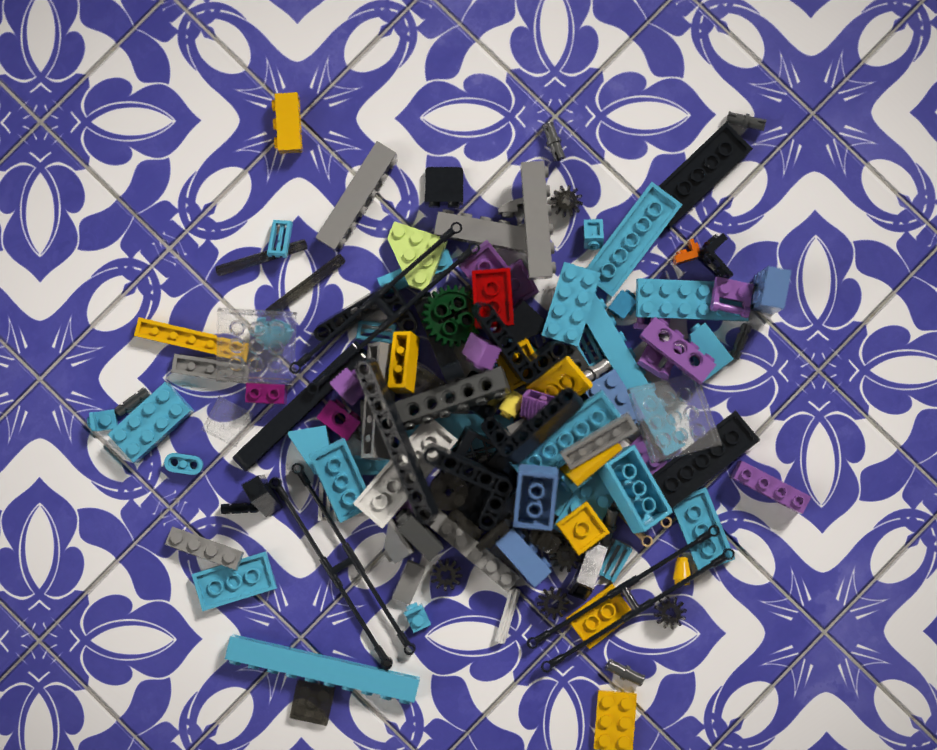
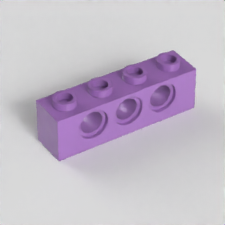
M654 317L639 338L701 385L717 365L714 363L715 359L707 353L705 355L699 351L700 348L691 341L688 343L683 339L684 335L676 329L674 331L668 327L669 324L664 319ZM665 333L668 335L669 340L662 342L659 340L658 335ZM681 345L684 348V353L677 354L674 351V346ZM691 357L698 358L699 365L692 366L689 359Z
M744 461L737 462L730 476L731 479L800 514L804 513L811 499V496Z

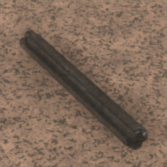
M302 239L290 243L288 255L307 250L306 241ZM266 250L215 267L218 276H223L278 259V257H268Z
M341 254L336 255L267 307L266 313L270 317H274L346 262Z

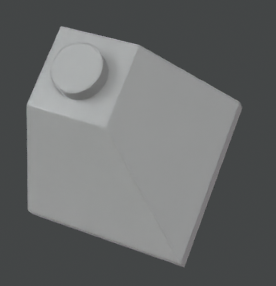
M393 518L388 521L384 545L386 551L384 555L389 562L393 561L396 564L413 553L415 549L397 529Z

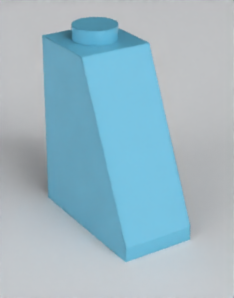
M697 323L689 329L692 333L688 335V340L695 343L700 348L699 351L705 355L707 353L715 359L714 363L717 364L703 381L705 382L731 362L733 357L706 323L702 325ZM693 357L694 365L698 366V358Z
M328 426L289 431L288 436L312 472L317 474L309 454L330 445Z

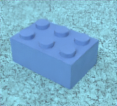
M767 266L758 272L757 275H754L752 284H754L755 290L754 294L752 293L751 310L775 314L785 309L792 270Z
M615 369L594 380L592 388L580 396L583 402H585L597 392L603 390L621 415L628 412L635 424L645 419Z
M519 464L513 527L552 531L558 484V467Z
M511 526L495 541V544L535 588L552 572L550 570L552 565L544 556L540 558L536 554L538 549L531 542L527 544L523 540L526 536L518 527L514 529Z

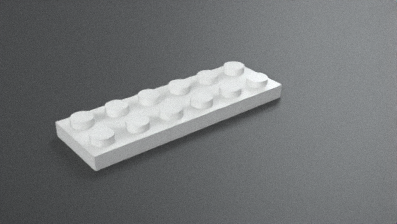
M434 419L429 424H421L409 437L425 478L435 468L424 460L423 451L425 446L429 443H435L450 450L458 441ZM430 450L427 453L431 458L436 457L438 454L435 450ZM402 455V460L407 463V458ZM392 459L353 503L382 529L408 500ZM410 473V479L415 481L414 475Z

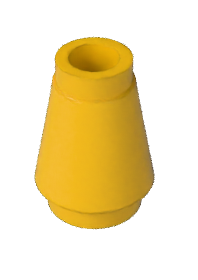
M687 557L676 558L673 575L674 585L691 575Z

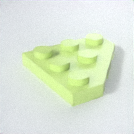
M394 221L387 239L403 271L436 243L440 236ZM448 240L438 246L405 275L409 287L422 291L432 282Z

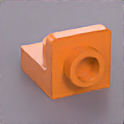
M690 239L687 242L689 252L687 249L676 252L677 255L672 258L674 266L696 260L699 257L700 248L698 243L694 242V239Z

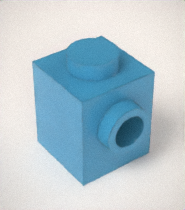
M627 289L626 291L621 290L607 310L620 320H624L627 314L631 316L636 310L635 294Z

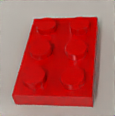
M499 268L472 271L474 304L477 302L490 304L506 327L514 326L511 269ZM485 306L480 309L481 316L486 313ZM475 319V328L482 329ZM496 322L491 324V328L497 327Z

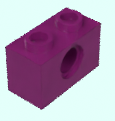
M246 383L245 402L287 405V385Z
M330 399L316 418L346 441H349L360 427L361 422L359 419L361 417L353 411L348 413L344 410L345 405L339 400L333 401ZM340 413L346 417L343 424H338L335 420L336 416Z

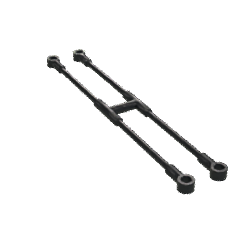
M453 222L436 243L390 283L385 284L360 306V309L309 353L307 352L298 361L290 364V372L293 374L299 373L301 367L312 359L316 352L374 304L388 317L378 326L375 332L329 372L324 373L315 382L309 383L307 390L310 394H316L319 388L340 367L378 334L384 332L409 310L408 308L460 263L462 264L470 256L480 251L479 244L475 242L470 243L468 249L457 257V260L406 305L403 304L395 312L381 299L391 290L392 286L438 246L445 243L454 234L460 233L462 225L459 222ZM455 224L460 226L459 231L453 230ZM476 245L477 251L472 252L471 246ZM292 365H298L299 369L297 371H293L291 368ZM315 385L317 389L316 391H311L309 387Z
M295 463L292 466V472L298 475L303 485L311 493L342 543L348 558L332 567L326 556H323L289 501L288 495L282 487V480L279 477H273L270 479L269 485L276 490L282 501L284 500L320 558L319 561L335 587L339 589L375 647L374 650L381 660L382 668L390 669L393 665V659L386 655L381 645H378L344 590L337 573L353 564L396 630L397 636L404 646V653L412 655L416 650V646L410 643L405 633L397 625L366 575L363 565L349 543L343 538L312 488L311 482L304 472V465L302 463ZM296 465H299L301 467L300 472H297L295 470ZM274 479L278 481V486L273 485ZM407 646H412L413 651L408 652ZM384 660H389L390 666H386Z
M716 525L710 526L706 532L696 537V540L641 574L635 575L607 592V595L552 629L546 630L536 637L529 638L527 646L535 649L541 642L551 637V634L620 593H623L632 608L628 613L621 616L619 620L567 652L561 653L549 661H543L541 670L543 672H551L553 667L563 662L566 657L621 623H626L649 607H652L655 602L712 567L715 568L726 560H732L735 553L731 548H727L723 554L711 560V563L640 605H638L629 590L630 587L640 582V579L690 548L703 543L711 537H717L720 533L719 527ZM711 528H716L718 530L717 534H711ZM726 551L733 553L731 558L725 556ZM532 639L536 641V645L534 647L530 646L529 644L530 640ZM545 663L550 664L549 670L544 669Z

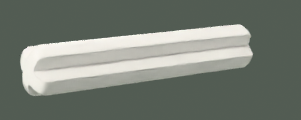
M512 587L509 591L495 638L497 643L505 644L520 594L518 588Z

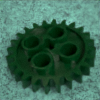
M447 285L445 291L440 287L438 293L435 291L431 293L433 298L428 297L426 299L430 304L423 305L427 311H423L421 315L427 316V318L423 319L422 323H428L425 330H431L429 337L436 336L434 342L441 339L442 346L448 342L449 348L454 343L457 347H460L461 341L464 345L466 344L471 332L475 334L480 333L475 328V317L472 314L474 301L473 297L470 296L471 290L465 293L464 287L458 290L457 285H454L451 290L450 286ZM453 300H459L461 308L455 307ZM437 307L443 308L445 312L443 316L437 314ZM465 308L468 309L467 312L459 314L456 318H451L441 324L438 323L439 320L447 318L450 314L454 315ZM462 317H467L470 324H463ZM446 324L453 328L452 333L446 332L444 328Z

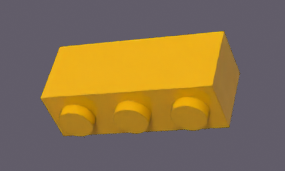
M298 92L275 94V100H272V110L276 111V118H273V129L277 130V137H274V147L278 149L280 154L303 153Z
M411 331L393 332L388 388L396 394H414L420 338Z

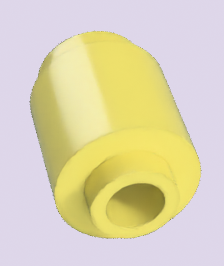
M514 390L507 394L498 408L501 411L500 415L508 420L511 417L515 419L521 409L523 395Z

